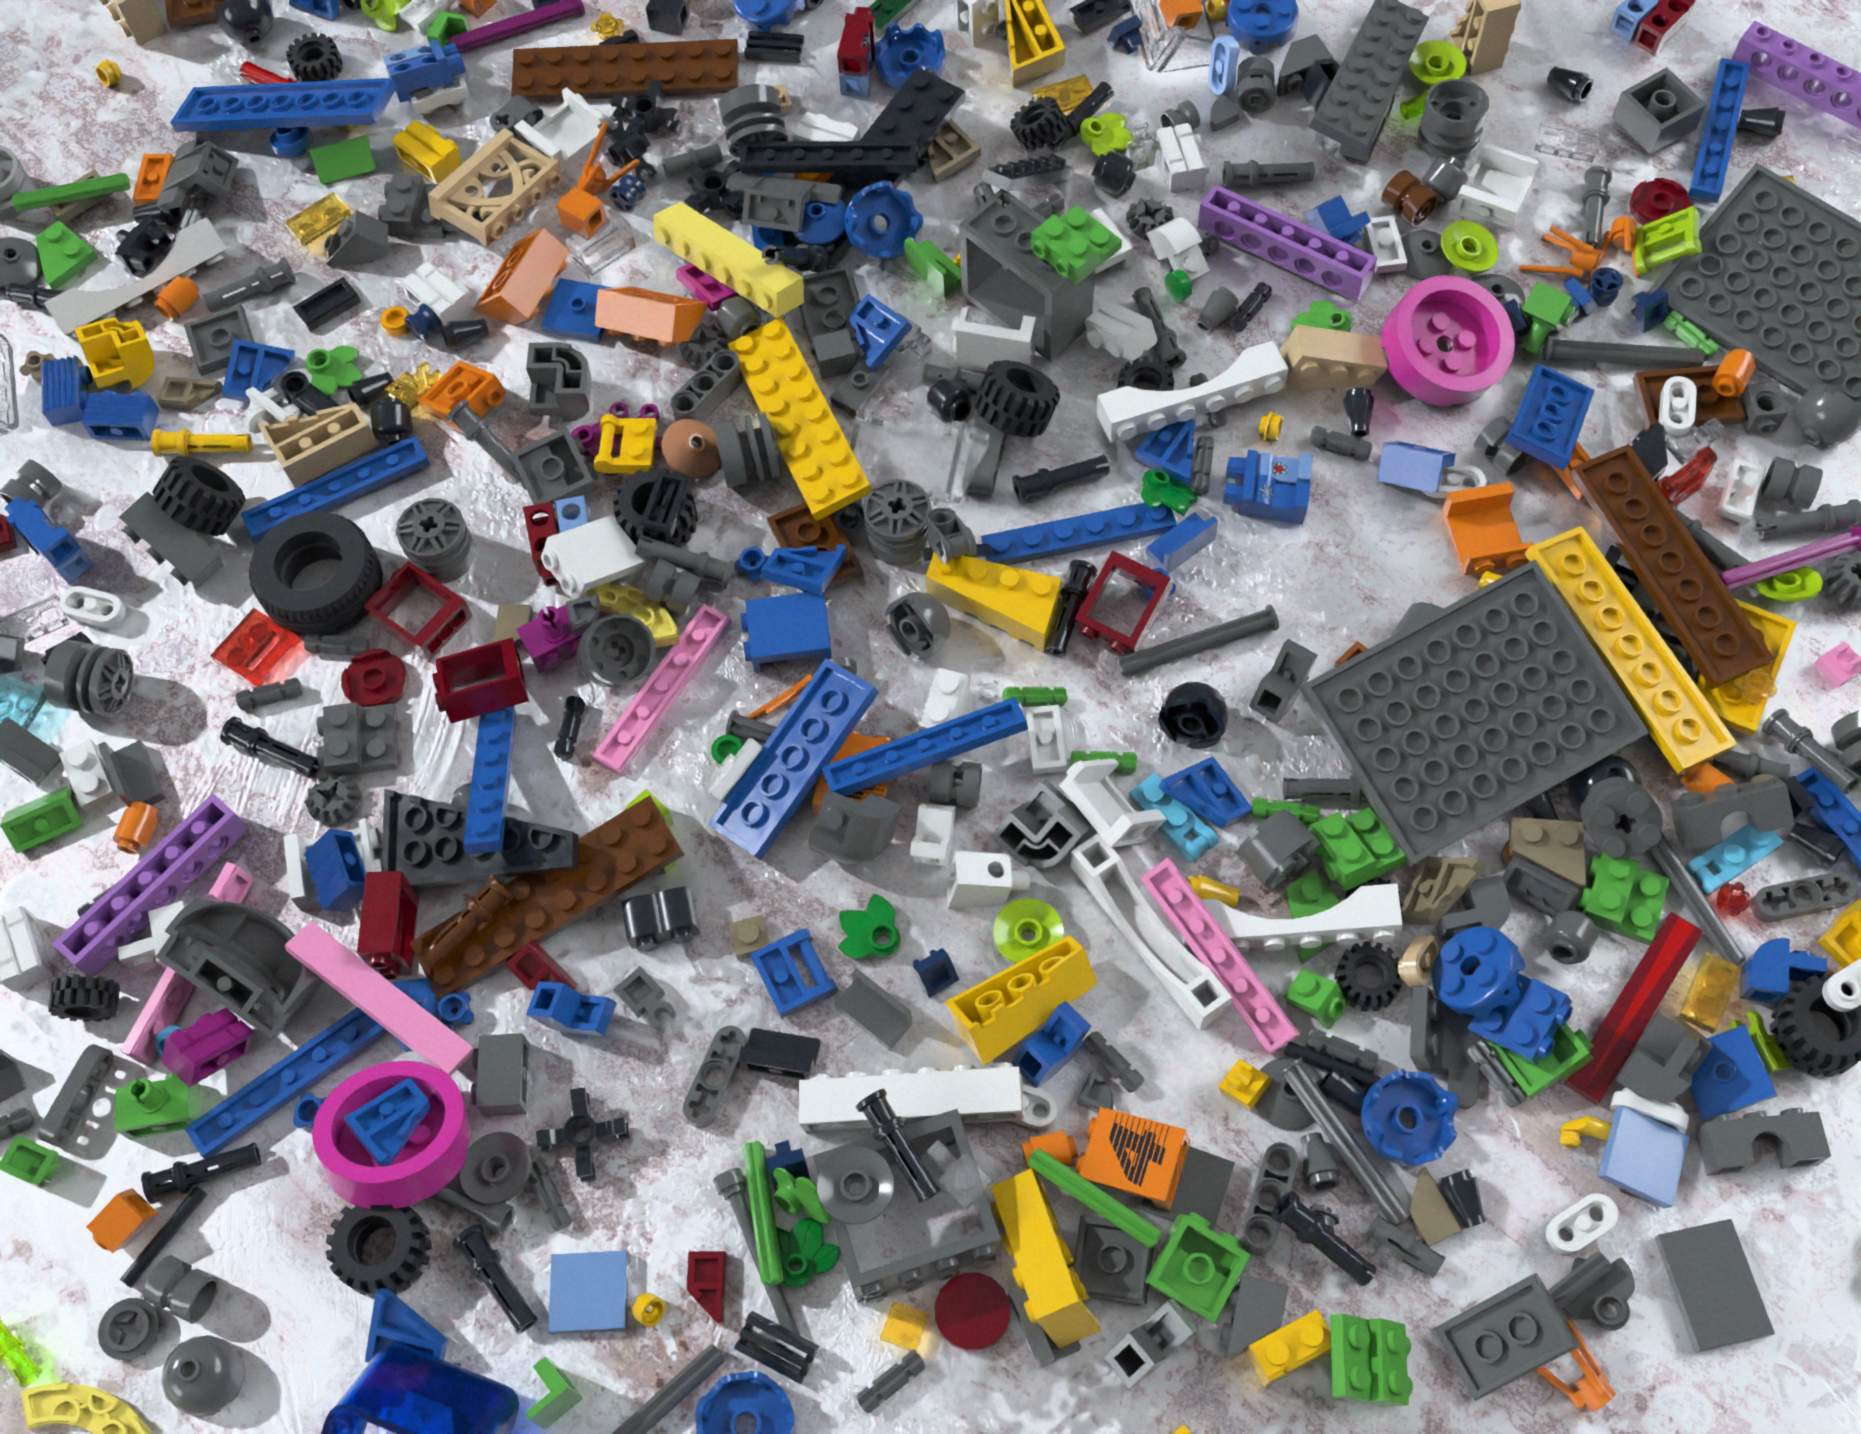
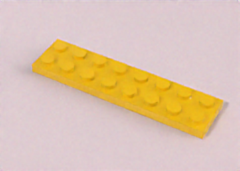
M782 316L728 343L730 350L738 355L740 370L760 411L766 412L767 418L775 430L779 449L814 519L818 521L868 495L872 487Z
M1582 526L1530 546L1524 554L1529 562L1534 559L1537 561L1644 723L1649 734L1678 775L1732 750L1737 745L1730 732Z

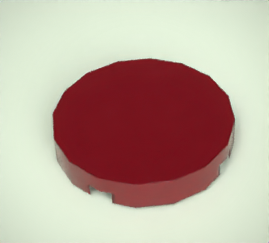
M1654 178V181L1647 182L1645 180L1634 188L1629 201V209L1636 222L1644 226L1691 207L1692 200H1689L1687 190L1677 182L1665 178Z
M383 649L367 650L356 655L351 660L352 663L347 669L345 667L342 673L341 688L346 699L350 703L357 702L360 708L385 704L395 705L404 696L408 688L409 675L404 663L398 656L396 657L394 654H390L389 651Z
M979 1272L962 1273L951 1278L940 1289L935 1302V1322L941 1336L952 1347L965 1352L981 1351L996 1345L1005 1335L1010 1322V1302L1004 1288L992 1277Z

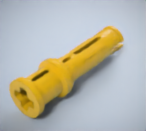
M154 429L151 436V447L156 457H162L164 454H180L183 457H189L193 453L250 454L253 447L252 437L249 433L192 434L187 429H181L180 432H163L161 429Z

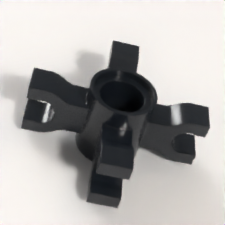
M652 79L647 93L635 96L632 101L622 95L614 94L610 102L611 106L616 107L614 113L618 112L622 119H633L628 124L626 133L633 130L642 136L645 133L656 131L660 126L668 131L678 132L681 126V121L676 120L679 114L678 109L659 107L666 98L665 93L660 92L663 82Z
M618 112L610 116L614 122V128L612 130L607 127L605 135L611 139L613 144L608 147V152L604 155L610 164L615 163L621 169L634 159H638L639 164L631 172L632 176L644 184L645 181L641 177L642 170H645L649 177L657 174L655 168L642 157L647 153V148L651 144L645 135L640 136L633 130L626 133L621 116ZM600 123L599 125H597V127L599 128V130H600V128H601V126H602V123Z
M734 159L723 172L717 170L704 172L695 162H691L685 167V172L690 175L687 179L688 184L700 190L697 194L685 199V205L702 215L707 208L710 210L725 208L735 219L742 215L743 208L739 206L743 202L742 197L730 192V189H726L727 179L733 173L740 172L739 162Z
M586 1088L570 1089L573 1116L567 1120L564 1128L536 1131L537 1146L541 1147L542 1152L572 1147L576 1152L577 1177L580 1178L582 1183L596 1181L594 1153L600 1149L603 1141L630 1139L629 1124L626 1123L624 1117L595 1123L593 1118H591L590 1094L586 1093ZM583 1128L592 1129L591 1135L587 1140L583 1142L575 1141L579 1130Z

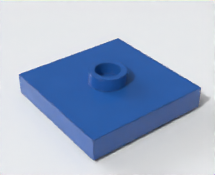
M559 278L541 323L542 331L600 342L605 328L595 326L598 289L613 287Z
M1745 1024L1707 1038L1713 1047L1692 1076V1085L1689 1087L1705 1122L1709 1117L1727 1115L1778 1097Z

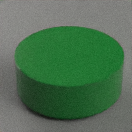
M1177 269L1166 275L1165 286L1173 300L1181 302L1191 296L1192 283L1184 271Z
M731 734L718 737L711 747L714 763L720 767L730 753L735 756L744 745L742 740Z

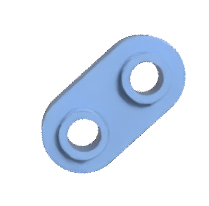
M1231 35L1217 37L1212 44L1208 81L1212 92L1216 95L1230 93L1236 83L1240 47Z

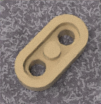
M1433 935L1416 936L1405 951L1403 959H1400L1398 962L1399 976L1401 980H1405L1409 987L1427 986L1432 978L1433 965L1439 953L1438 943Z

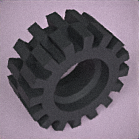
M311 33V37H307V34L302 35L303 40L300 41L296 38L293 40L295 45L290 44L288 46L289 51H286L287 61L297 81H332L330 77L336 79L339 76L337 71H342V58L335 41L333 42L330 36L326 37L325 34L320 33L318 37L316 33ZM321 57V58H320L319 60H317V61L308 62V61H310V60L313 59V58Z
M1042 96L1037 97L1036 102L1032 99L1028 102V106L1023 105L1020 107L1021 112L1016 111L1014 114L1015 118H1012L1010 121V129L1024 150L1030 149L1034 151L1037 146L1039 149L1044 148L1045 143L1050 145L1053 143L1051 139H1057L1060 136L1059 132H1064L1065 130L1064 125H1067L1066 117L1055 98H1050V96H1045L1044 99Z
M1143 356V362H1140L1139 358L1133 361V364L1129 361L1124 364V369L1121 368L1119 372L1117 389L1125 386L1134 387V384L1138 382L1148 381L1157 386L1155 391H1173V372L1171 369L1167 370L1168 365L1165 362L1159 365L1158 358L1154 357L1153 362H1148L1149 356Z
M1364 941L1362 946L1356 943L1352 945L1351 950L1347 949L1343 953L1337 965L1334 979H1337L1336 982L1345 998L1351 1001L1349 1006L1354 1009L1356 1005L1362 1006L1361 1011L1367 1012L1371 1007L1373 1012L1379 1011L1382 1006L1386 1008L1395 999L1402 986L1403 980H1401L1398 972V962L1400 959L1399 957L1393 959L1394 951L1390 948L1386 952L1381 949L1383 944L1377 942L1375 947L1371 946V941ZM1362 965L1376 967L1382 974V984L1372 989L1361 986L1355 977L1356 969Z
M73 974V977L65 975L61 978H55L51 984L48 1012H51L53 1016H58L60 1019L70 1018L69 1021H77V1019L83 1020V1022H89V1020H94L95 1022L102 1021V1019L109 1020L117 1014L120 984L115 983V980L112 979L105 980V977L102 976L94 978L93 975L87 974L86 977H81L80 974Z

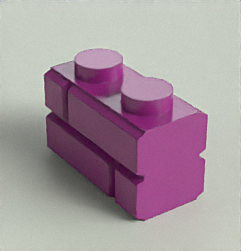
M223 1008L214 1014L206 1013L191 1027L185 1030L177 1029L166 1038L162 1056L163 1065L172 1073H177L178 1078L188 1087L193 1086L247 1055L250 1051L253 1037L252 1029L242 1020L238 1021V1017L228 1008Z

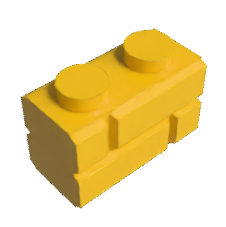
M414 120L406 127L405 131L402 130L393 137L392 142L398 157L435 184H440L462 165L459 156L460 150L456 143L451 139L444 140L441 138L438 131L430 124L425 126L418 120Z
M1316 1309L1248 1346L1245 1353L1264 1387H1267L1312 1363L1315 1358L1319 1359L1330 1353L1331 1331L1321 1313Z

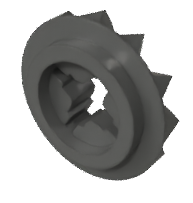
M1153 196L1150 200H1144L1140 197L1138 203H1131L1126 213V223L1129 229L1134 234L1144 238H1148L1147 232L1174 219L1172 207L1166 206L1165 200L1155 201ZM1145 212L1155 215V223L1149 216L1145 217Z
M703 323L694 330L689 341H682L679 344L682 357L688 363L702 367L715 353L721 350H728L729 347L728 339L722 330L717 329L715 324L707 327ZM703 338L707 339L708 342L705 351L700 347Z
M330 772L328 777L323 779L317 778L316 784L312 788H307L308 797L304 801L309 814L314 820L322 824L334 825L346 821L356 812L360 804L361 794L358 785L345 774L335 775ZM336 791L339 798L343 800H332L328 804L323 795H333Z
M127 1298L111 1306L102 1317L98 1328V1341L103 1352L113 1359L132 1361V1359L138 1356L147 1355V1350L150 1346L158 1342L156 1336L158 1328L162 1326L158 1319V1310L140 1298ZM137 1320L135 1327L141 1332L140 1336L129 1335L125 1340L127 1334L118 1325L120 1323L132 1325Z

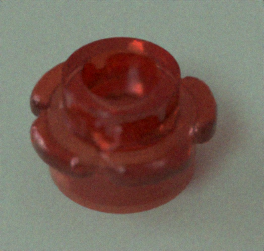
M1736 882L1735 884L1724 883L1717 894L1718 909L1727 912V914L1733 917L1744 912L1750 903V894L1744 891V884L1741 882Z

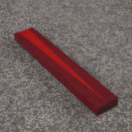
M1673 912L1667 916L1591 1039L1594 1047L1589 1052L1594 1059L1568 1077L1564 1083L1565 1086L1595 1105L1599 1104L1704 932L1703 930Z

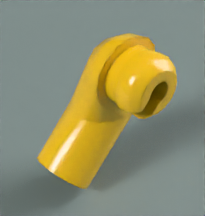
M1584 1116L1565 1122L1559 1129L1561 1134L1560 1143L1566 1148L1579 1147L1581 1145L1580 1137L1592 1136L1607 1141L1612 1123L1591 1116Z

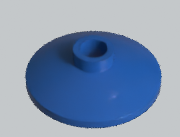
M841 199L838 204L811 200L808 203L805 202L802 233L793 231L792 233L799 241L811 246H822L835 241L846 230L844 223L846 205Z

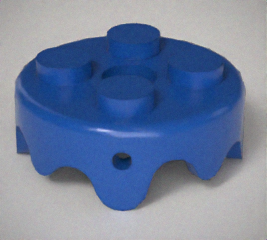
M732 0L734 9L742 23L759 32H771V26L776 24L789 25L794 12L797 9L803 10L805 8V0Z
M1231 0L1227 11L1226 27L1230 28L1231 36L1236 41L1244 42L1253 55H1260L1269 44L1277 43L1279 47H1283L1291 36L1296 35L1299 8L1295 0ZM1264 11L1269 13V15L1263 13L1258 14L1257 12Z
M892 22L887 26L884 37L875 43L876 70L880 78L892 87L900 89L917 66L937 77H940L945 69L946 54L943 36L939 29L930 32L922 24L916 23L913 28L902 30L898 23ZM909 58H913V59H916V60H917V61H915V62H913V63H907V62H905V61H907Z
M880 181L865 187L853 196L846 209L844 223L847 236L858 252L872 260L887 261L905 253L904 240L910 237L914 241L918 231L922 228L923 216L915 209L912 196L908 192L892 187V182ZM876 215L882 216L886 220L887 227L885 231L876 228L874 224Z
M1471 927L1459 932L1443 945L1433 965L1432 984L1438 998L1462 1018L1465 1014L1487 1018L1491 1011L1498 1006L1515 1005L1520 999L1516 977L1519 971L1526 968L1525 962L1518 950L1519 947L1501 931L1492 927ZM1480 962V966L1477 967L1474 974L1468 975L1470 967Z
M1400 1069L1377 1080L1369 1088L1361 1109L1362 1126L1370 1145L1379 1155L1401 1166H1418L1441 1158L1443 1153L1455 1141L1457 1132L1454 1130L1453 1119L1458 1110L1459 1103L1457 1097L1452 1092L1444 1090L1431 1074L1408 1072L1405 1069ZM1401 1109L1408 1110L1413 1115L1414 1125L1412 1129H1407L1400 1123L1399 1113Z
M749 1371L729 1374L720 1378L716 1385L699 1400L695 1411L696 1434H738L736 1422L741 1415L748 1413L754 1415L757 1419V1428L752 1434H794L795 1413L785 1391L764 1373Z

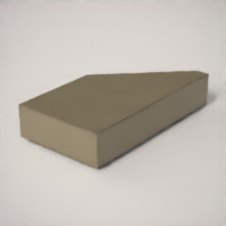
M166 377L158 403L161 408L192 410L222 392L223 385L220 381Z
M499 604L492 643L513 637L515 645L520 646L522 641L516 628L532 621V606Z
M1427 1168L1420 1169L1408 1208L1410 1213L1409 1219L1422 1243L1431 1247L1458 1234L1461 1228Z

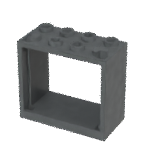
M1000 189L959 224L962 296L1004 328L1020 330L1024 315L1036 317L1035 351L1049 362H1052L1087 330L1085 319L1093 313L1095 270L1076 285L1069 278L1062 277L1055 267L1046 260L1039 259L1031 249V232L1044 223L1046 219L1011 193ZM1004 265L1008 270L1005 271L1001 266Z
M958 1109L905 1125L903 1130L919 1156L952 1145L955 1146L983 1233L860 1273L846 1224L831 1217L857 1303L865 1301L866 1305L876 1301L878 1303L887 1299V1293L898 1289H901L902 1293L911 1292L923 1287L924 1280L936 1276L939 1281L947 1280L959 1275L960 1268L974 1264L975 1268L986 1267V1264L995 1262V1257L1001 1255V1238ZM873 1136L813 1155L818 1174L824 1162L832 1154L852 1146L866 1147L876 1151L887 1161L889 1166L897 1164L884 1142L875 1140Z

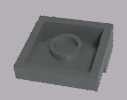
M393 174L392 182H386L384 186L386 204L380 205L378 208V219L388 224V236L445 239L446 231H444L442 220L431 216L428 193L439 184H425L423 177L419 175Z
M567 427L510 453L511 459L534 505L552 502L553 505L556 504L555 501L582 496L597 489L594 480L598 479L599 476L591 461L584 462L581 453L586 450L578 434L571 436Z
M357 702L323 707V716L317 717V730L320 737L323 736V746L317 748V759L321 767L324 766L329 774L331 772L335 775L345 774L348 776L398 769L397 709L394 704L360 708Z

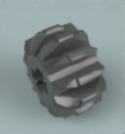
M1858 550L1852 553V555L1844 552L1827 567V575L1824 578L1823 584L1830 587L1828 595L1839 597L1838 605L1847 601L1851 609L1861 604V554Z

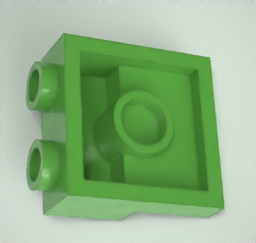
M1077 205L1073 206L1060 218L1053 214L1031 232V249L1039 259L1046 260L1055 267L1062 277L1069 278L1076 285L1122 248V239Z
M1370 807L1346 818H1343L1338 812L1308 826V830L1321 844L1320 849L1313 856L1320 857L1328 877L1332 881L1337 880L1344 891L1350 890L1407 863L1406 855L1392 840L1386 828Z
M1604 852L1599 857L1593 856L1586 876L1592 877L1589 888L1585 887L1581 891L1577 907L1582 908L1581 913L1590 918L1596 927L1650 945L1655 936L1670 878L1638 868L1639 861L1629 857L1612 858Z
M1567 1023L1563 1027L1558 1026L1553 1036L1555 1044L1550 1055L1546 1059L1541 1058L1537 1066L1486 1040L1531 1099L1560 1078L1566 1080L1594 1059L1589 1052L1594 1045L1580 1028L1573 1032Z
M1190 1212L1189 1216L1178 1214L1160 1247L1162 1251L1145 1283L1169 1298H1173L1177 1303L1206 1321L1215 1324L1251 1255L1241 1249L1244 1243L1226 1232H1223L1220 1236L1208 1229L1211 1223L1194 1212Z
M1347 1314L1330 1315L1333 1397L1379 1407L1409 1405V1396L1413 1391V1382L1408 1376L1407 1356L1411 1351V1342L1406 1336L1405 1324L1382 1318L1367 1320Z

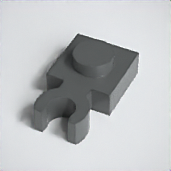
M641 966L613 989L619 999L637 1018L647 1012L651 1026L657 1031L663 1029L656 1020L659 1013L667 1012L673 1019L676 1017L675 1010L670 1003L659 1001L665 995L663 989Z

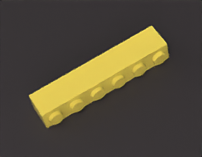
M679 201L653 215L655 241L776 318L804 303L802 276L786 266L766 264L764 261L767 258L762 259V252L684 203Z

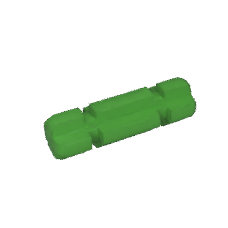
M1675 310L1668 314L1663 322L1664 326L1671 332L1675 330V335L1689 347L1704 350L1705 360L1711 359L1717 353L1719 345L1711 338L1707 340V335L1689 320L1685 322L1683 315Z
M1006 687L1002 694L1003 701L1015 697L1017 703H1020L1022 707L1048 706V703L1062 707L1067 702L1068 696L1064 687H1052L1051 690L1049 687H1022V690L1019 687Z
M1073 750L1070 755V767L1080 760L1091 761L1115 758L1119 765L1113 772H1117V769H1122V772L1133 773L1137 768V756L1134 752H1123L1122 755H1118V752L1090 751V754H1085V751Z
M1255 797L1251 805L1253 808L1251 816L1265 819V816H1272L1280 810L1285 809L1288 811L1289 809L1300 821H1303L1304 825L1309 826L1318 822L1320 816L1318 806L1307 804L1305 807H1301L1300 803L1273 800L1271 803L1266 798Z

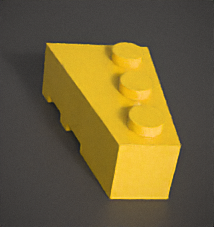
M1003 0L1013 87L1064 66L1066 48L1042 0Z

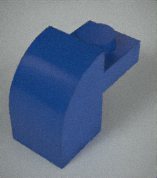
M1341 195L1329 199L1303 214L1309 227L1349 245L1362 238L1361 234L1363 231L1361 227L1371 222L1366 211L1351 216Z
M1777 938L1767 941L1747 959L1741 969L1739 998L1776 1005L1789 993V980L1804 982L1812 976H1817L1820 979L1827 973V958L1815 957L1813 953L1808 951L1790 952L1789 938Z
M538 981L526 1015L558 1032L588 1039L590 1035L605 1036L617 1002L609 997L582 995L564 983Z
M1064 1001L1056 1007L1043 1029L1024 1041L1011 1064L1014 1067L1019 1066L1021 1074L1035 1088H1038L1056 1075L1077 1054L1084 1044L1082 1040L1091 1028V1025L1067 1001Z

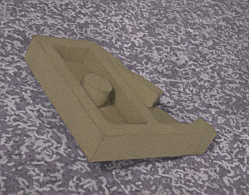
M1511 817L1509 821V850L1511 856L1516 854L1544 870L1573 883L1580 890L1585 888L1583 822Z

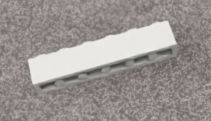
M1006 1062L992 1064L991 1068L976 1069L974 1065H959L954 1068V1071H940L936 1067H924L918 1069V1073L906 1074L902 1070L889 1069L882 1071V1075L867 1076L865 1072H849L842 1078H831L828 1074H814L809 1077V1080H799V1124L805 1133L873 1129L865 1114L858 1112L856 1105L870 1094L883 1088L888 1093L886 1096L887 1101L895 1114L902 1116L905 1121L904 1125L954 1109H958L962 1124L1024 1119L1021 1071L1019 1066L1013 1067V1064Z

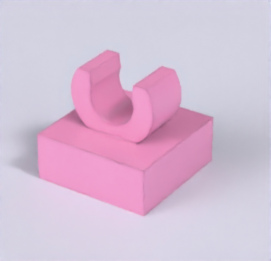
M1845 641L1820 656L1814 663L1837 688H1840L1861 674V657Z

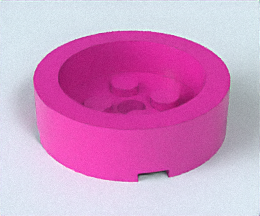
M1443 275L1430 277L1417 283L1396 304L1384 322L1381 345L1382 349L1385 348L1389 371L1407 392L1426 403L1449 407L1451 404H1467L1476 400L1505 374L1514 355L1515 338L1510 318L1496 297L1484 287L1471 280ZM1446 340L1445 344L1448 347V352L1441 351L1437 347L1436 341Z
M393 1061L378 1064L346 1079L322 1103L314 1120L312 1131L313 1146L329 1186L345 1201L367 1209H371L372 1205H392L393 1209L402 1208L423 1201L440 1191L461 1170L468 1157L467 1149L470 1138H472L471 1124L457 1084L439 1068L415 1061ZM410 1077L428 1098L431 1109L391 1165L380 1167L347 1127L344 1117Z

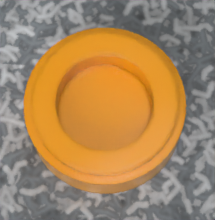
M400 306L390 307L385 310L380 318L384 332L392 337H400L407 334L410 330L406 326L404 318L410 314L409 311Z

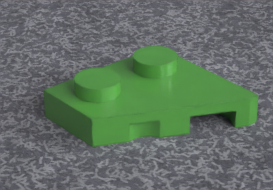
M59 220L35 237L45 281L50 289H58L98 258L90 246Z
M1315 869L1287 886L1285 890L1287 905L1291 911V919L1315 915L1331 909L1341 902ZM1335 942L1322 943L1321 946L1315 948H1303L1298 945L1299 961L1301 964H1304Z

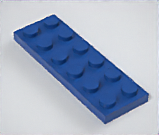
M825 659L707 825L761 861L823 773L821 767L831 762L879 694L876 687L830 660Z

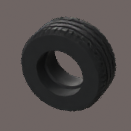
M329 512L304 513L280 522L267 532L259 542L250 561V586L262 608L282 630L304 638L307 634H319L320 637L323 635H336L355 626L368 614L364 605L368 602L370 596L382 588L383 572L381 563L365 533L352 520ZM327 559L342 561L336 575L325 585L307 591L292 589L295 578L308 565Z

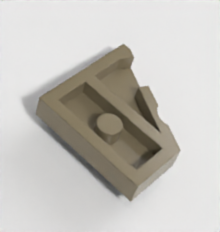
M951 118L926 149L933 179L936 183L981 156V147Z
M1427 857L1420 861L1401 908L1402 921L1405 924L1434 926L1484 871L1485 865L1479 858Z

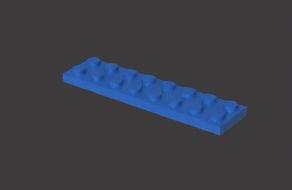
M393 78L193 87L170 123L175 132L189 131L191 133L210 130L218 132L235 129L242 131L259 128L267 130L284 127L292 129L309 126L317 128L333 125L341 127L358 124L372 125L378 122L397 86Z

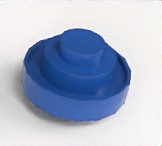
M309 127L276 128L269 137V143L275 154L292 158L304 155L306 149L313 141V135Z

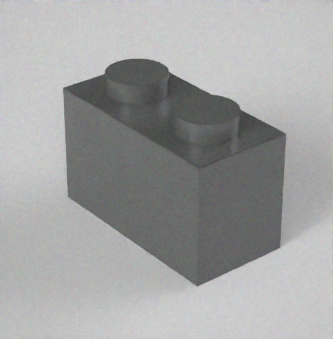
M523 1033L479 1036V1047L474 1048L473 1067L477 1070V1083L472 1084L471 1101L483 1116L527 1114L530 1043Z

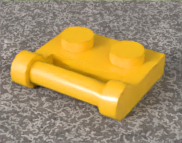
M612 414L603 415L600 420V429L602 431L599 454L596 455L594 460V469L600 473H636V471L641 469L643 472H648L649 468L653 467L658 429L656 418H617ZM614 434H623L619 458L611 457Z

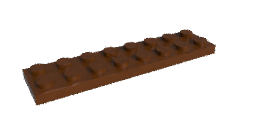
M738 39L514 49L511 97L519 95L529 102L563 101L562 90L568 88L574 94H580L584 99L613 98L614 94L629 98L647 93L652 79L663 82L660 92L665 93V96L727 93L739 87Z
M1630 444L1576 465L1571 469L1570 476L1712 690L1771 664L1775 658Z
M649 795L579 838L578 869L517 876L505 883L504 885L515 897L511 901L506 900L492 914L493 919L490 922H482L435 970L427 966L418 956V953L428 946L463 910L409 943L426 977L430 981L437 1000L440 1001L448 994H458L505 966L531 939L541 944L685 854L656 802Z

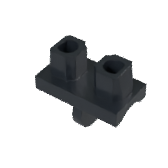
M145 215L140 223L133 227L130 232L123 229L117 232L116 238L120 245L116 248L115 255L122 261L125 266L124 270L127 273L134 275L137 270L148 272L154 265L155 260L151 252L155 248L161 251L166 250L171 244V240L167 233L157 226L152 217Z

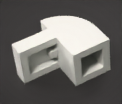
M1178 217L1146 233L1158 260L1168 258L1173 270L1180 269L1184 271L1190 278V281L1210 271L1198 243L1202 242V239L1194 226L1185 218Z
M927 802L920 804L917 815L916 835L911 842L910 850L913 862L948 866L956 806Z
M180 901L148 911L152 937L118 947L120 961L133 972L151 970L156 967V964H160L166 969L167 965L157 959L156 955L170 937L165 932L166 928L186 904Z

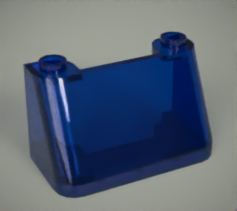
M393 1343L377 1352L332 1407L325 1419L321 1434H363L367 1422L396 1434H512L520 1403L516 1392L505 1384L405 1344Z

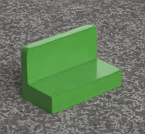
M368 134L309 150L321 184L377 169L370 148L371 143Z
M910 237L904 240L905 262L944 298L961 286V268L953 263L931 241L927 239L918 245Z
M70 785L7 811L4 814L0 826L16 854L82 826L83 820L71 800L73 791Z
M545 1356L533 1368L550 1390V1393L525 1413L530 1421L543 1429L550 1427L583 1399L564 1371Z

